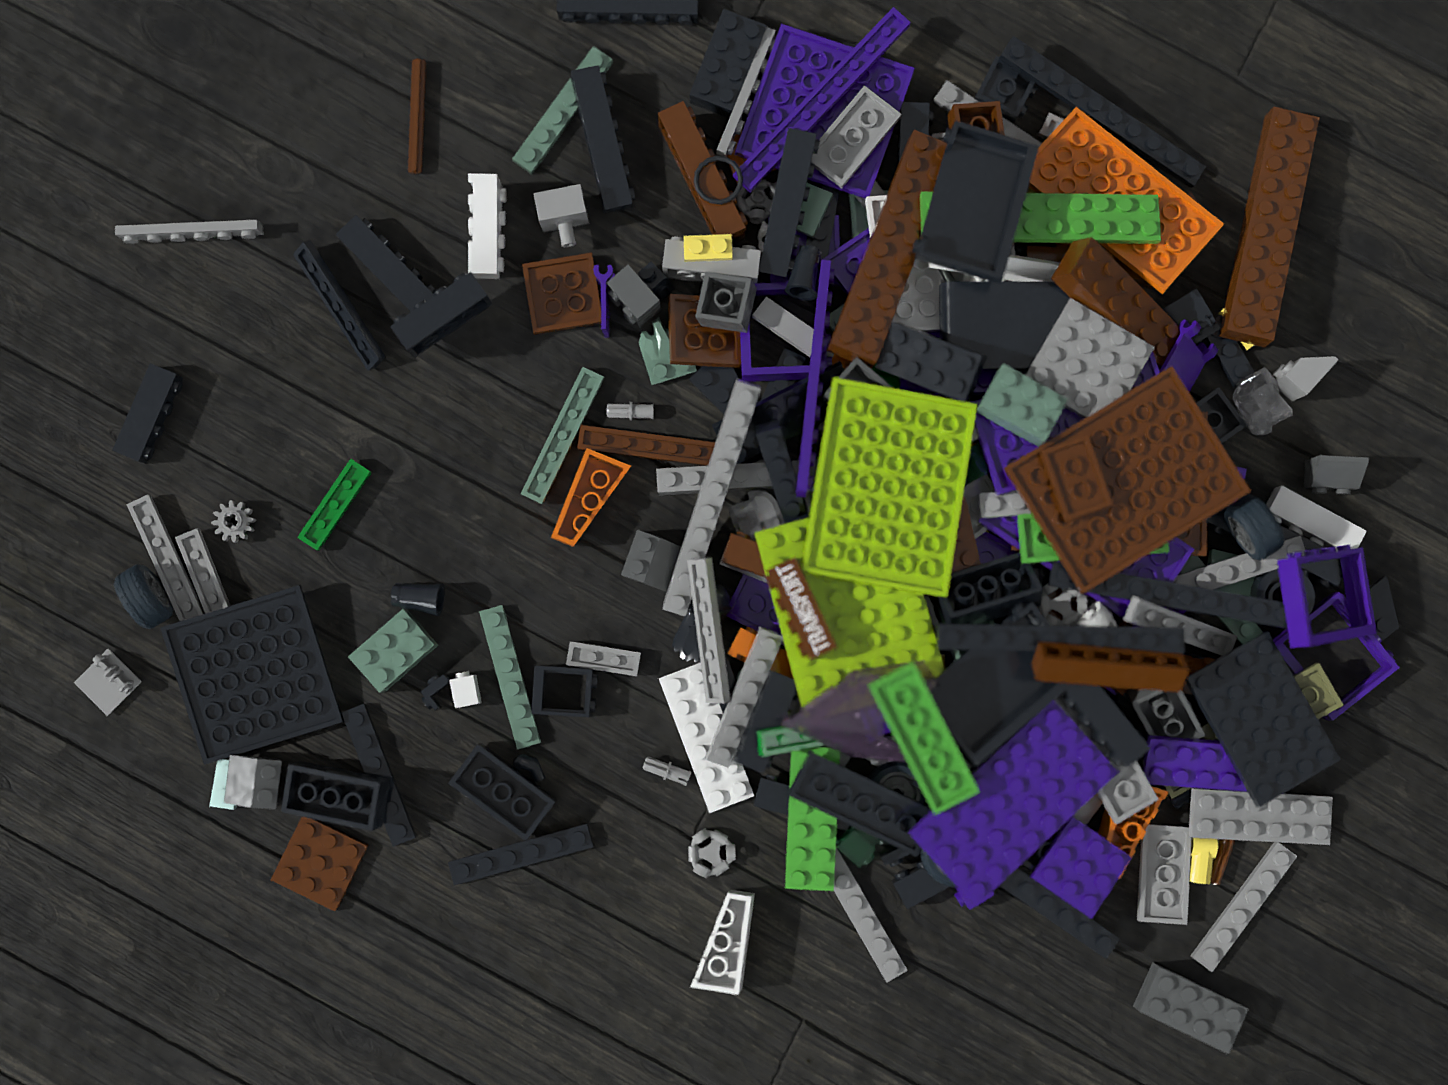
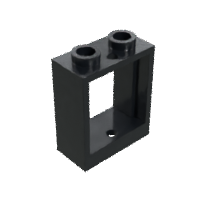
M535 666L531 714L591 717V712L595 713L596 698H592V690L597 689L598 674H594V669ZM546 672L586 675L584 710L544 708Z

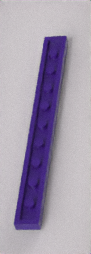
M893 7L739 167L743 175L742 186L751 193L782 160L788 128L809 132L910 27L911 22ZM735 171L733 178L738 181L737 172Z
M822 259L820 266L796 490L797 497H806L807 490H812L813 476L809 475V467H814L816 452H811L812 443H817L818 429L813 428L814 420H819L820 406L816 405L817 397L822 396L823 383L818 381L819 374H824L825 360L821 359V352L826 351L828 337H823L824 328H829L830 314H826V306H831L832 292L828 291L829 283L833 284L835 269H830L831 260Z

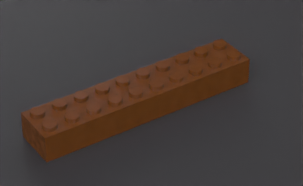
M1273 107L1264 118L1219 337L1266 347L1274 341L1320 117Z
M913 130L909 137L828 345V352L852 362L857 357L870 369L877 362L915 262L916 254L912 253L915 239H920L921 236L920 194L921 192H933L947 143L917 130Z

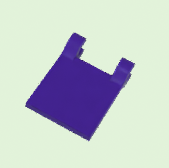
M595 265L594 274L598 285L601 287V329L604 337L609 338V295L607 294V282L615 275L612 265H607L608 272L606 274L599 273V265Z
M1182 320L1179 325L1180 335L1159 372L1161 373L1172 366L1187 391L1190 392L1203 366L1217 354L1218 349L1214 344H1210L1209 348H1207L1201 342L1196 346L1191 338L1198 334L1201 326L1197 321H1193L1192 325H1190L1187 320Z

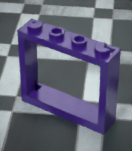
M788 282L755 283L757 287L755 296L788 295L785 292ZM750 324L747 333L740 332L742 380L748 382L802 380L809 376L810 365L751 368ZM824 328L823 336L828 337V348V345L831 340V334H826V328ZM827 348L826 351L821 352V359L825 360V368L832 365V356L827 357Z
M1350 544L1337 546V551L1336 547L1320 549L1321 554H1319V549L1304 551V556H1302V552L1288 553L1287 559L1277 560L1291 648L1314 646L1377 634L1363 547L1351 549ZM1340 558L1351 627L1312 634L1301 564Z
M1340 592L1330 593L1313 607L1309 615V621H1311L1332 604L1348 626L1351 627L1347 599ZM1285 629L1273 638V641L1292 675H1295L1304 669L1283 644L1289 638L1288 629ZM1377 634L1358 638L1381 667L1340 698L1343 706L1323 716L1324 720L1333 721L1399 669L1393 658L1394 655L1389 650L1384 649L1380 644L1382 641Z

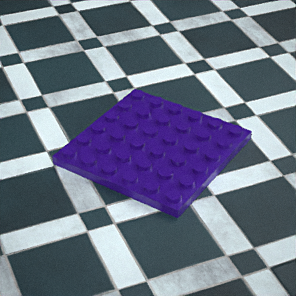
M781 24L736 147L735 155L748 159L852 51L853 47ZM880 57L809 132L816 133V139H820L864 86L900 112L915 68ZM894 126L842 189L816 168H814L812 178L807 177V179L866 199V197L870 196ZM781 161L775 166L776 169L780 170Z

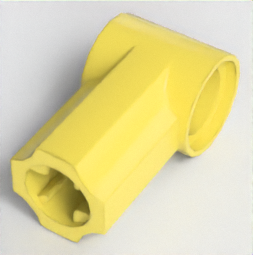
M1191 837L1190 882L1210 884L1212 863L1218 851L1217 839Z

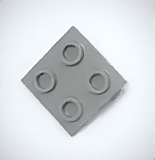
M109 648L102 655L97 654L92 659L94 663L74 682L107 716L142 682Z

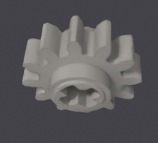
M233 500L229 501V507L220 504L222 512H213L218 517V520L212 521L211 524L219 526L214 533L217 535L223 534L222 540L228 541L231 537L234 543H238L239 536L247 540L246 531L254 532V528L249 526L250 523L256 522L255 518L249 517L253 510L250 508L244 510L245 503L240 502L236 507V502ZM231 518H235L238 521L236 526L230 522Z

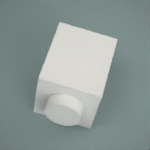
M469 671L455 674L456 679L450 680L455 708L482 703L477 676H470Z

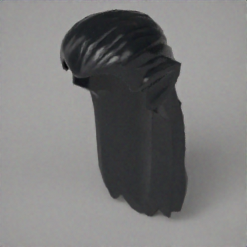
M715 582L720 626L722 627L726 614L730 612L732 607L729 605V594L725 587ZM691 598L687 614L673 639L672 646L674 647V652H680V657L683 660L690 661L694 659V662H697L698 660L701 661L700 654L688 627L695 624L693 600Z

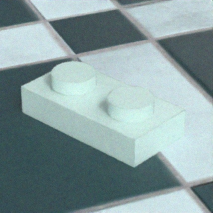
M221 759L217 761L210 806L234 810L236 805L224 803L229 759Z

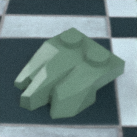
M659 317L652 322L654 334L650 335L646 331H642L639 346L652 385L697 371L694 365L670 364L669 329L664 327Z

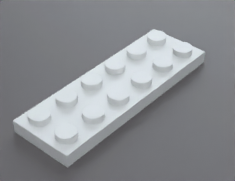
M701 663L659 678L709 813L753 797L754 794L743 765L734 761L737 749L729 768L706 760V754L722 719L723 712L719 703H706Z

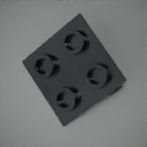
M1197 288L1163 308L1178 326L1182 320H1187L1190 325H1192L1193 321L1199 323L1201 326L1200 331L1191 338L1195 344L1221 329Z

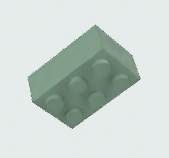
M1002 364L979 403L976 413L1039 447L1046 441L1068 399Z
M402 609L348 657L379 693H384L432 652L438 644L408 610Z

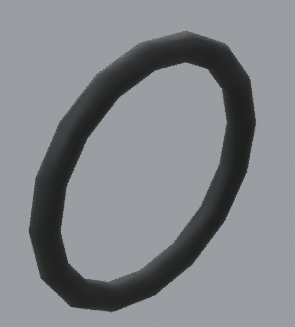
M709 157L701 162L695 171V189L700 197L709 203H728L737 197L742 189L743 175L741 169L735 161L728 157ZM725 161L736 170L738 185L734 193L729 197L712 199L701 190L699 174L708 163Z

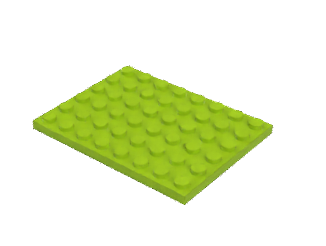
M833 378L801 565L802 572L947 597L977 404Z
M809 518L754 533L766 576L768 575V569L796 557L801 568ZM803 572L837 648L808 660L806 656L802 658L796 644L800 642L796 633L792 635L788 629L786 621L789 618L786 611L781 612L775 599L779 598L775 588L770 589L806 722L877 703L868 684L912 661L923 682L929 679L931 681L944 671L939 649L936 648V638L923 593Z

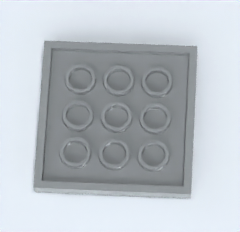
M1070 298L1025 376L1067 398L1068 400L1064 407L1085 419L1130 391L1154 347Z

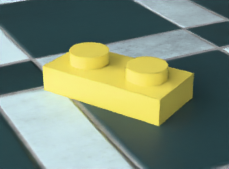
M732 234L683 236L684 262L732 260Z

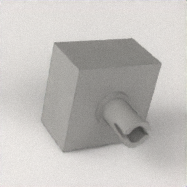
M581 185L533 193L538 219L543 232L559 230L562 247L576 245L573 227L589 224Z

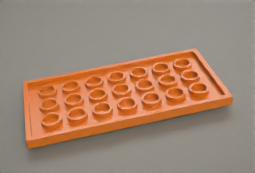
M1077 107L1038 148L1028 185L1036 193L1158 195L1161 241L1158 244H1099L1161 294L1169 288L1224 225L1223 222Z

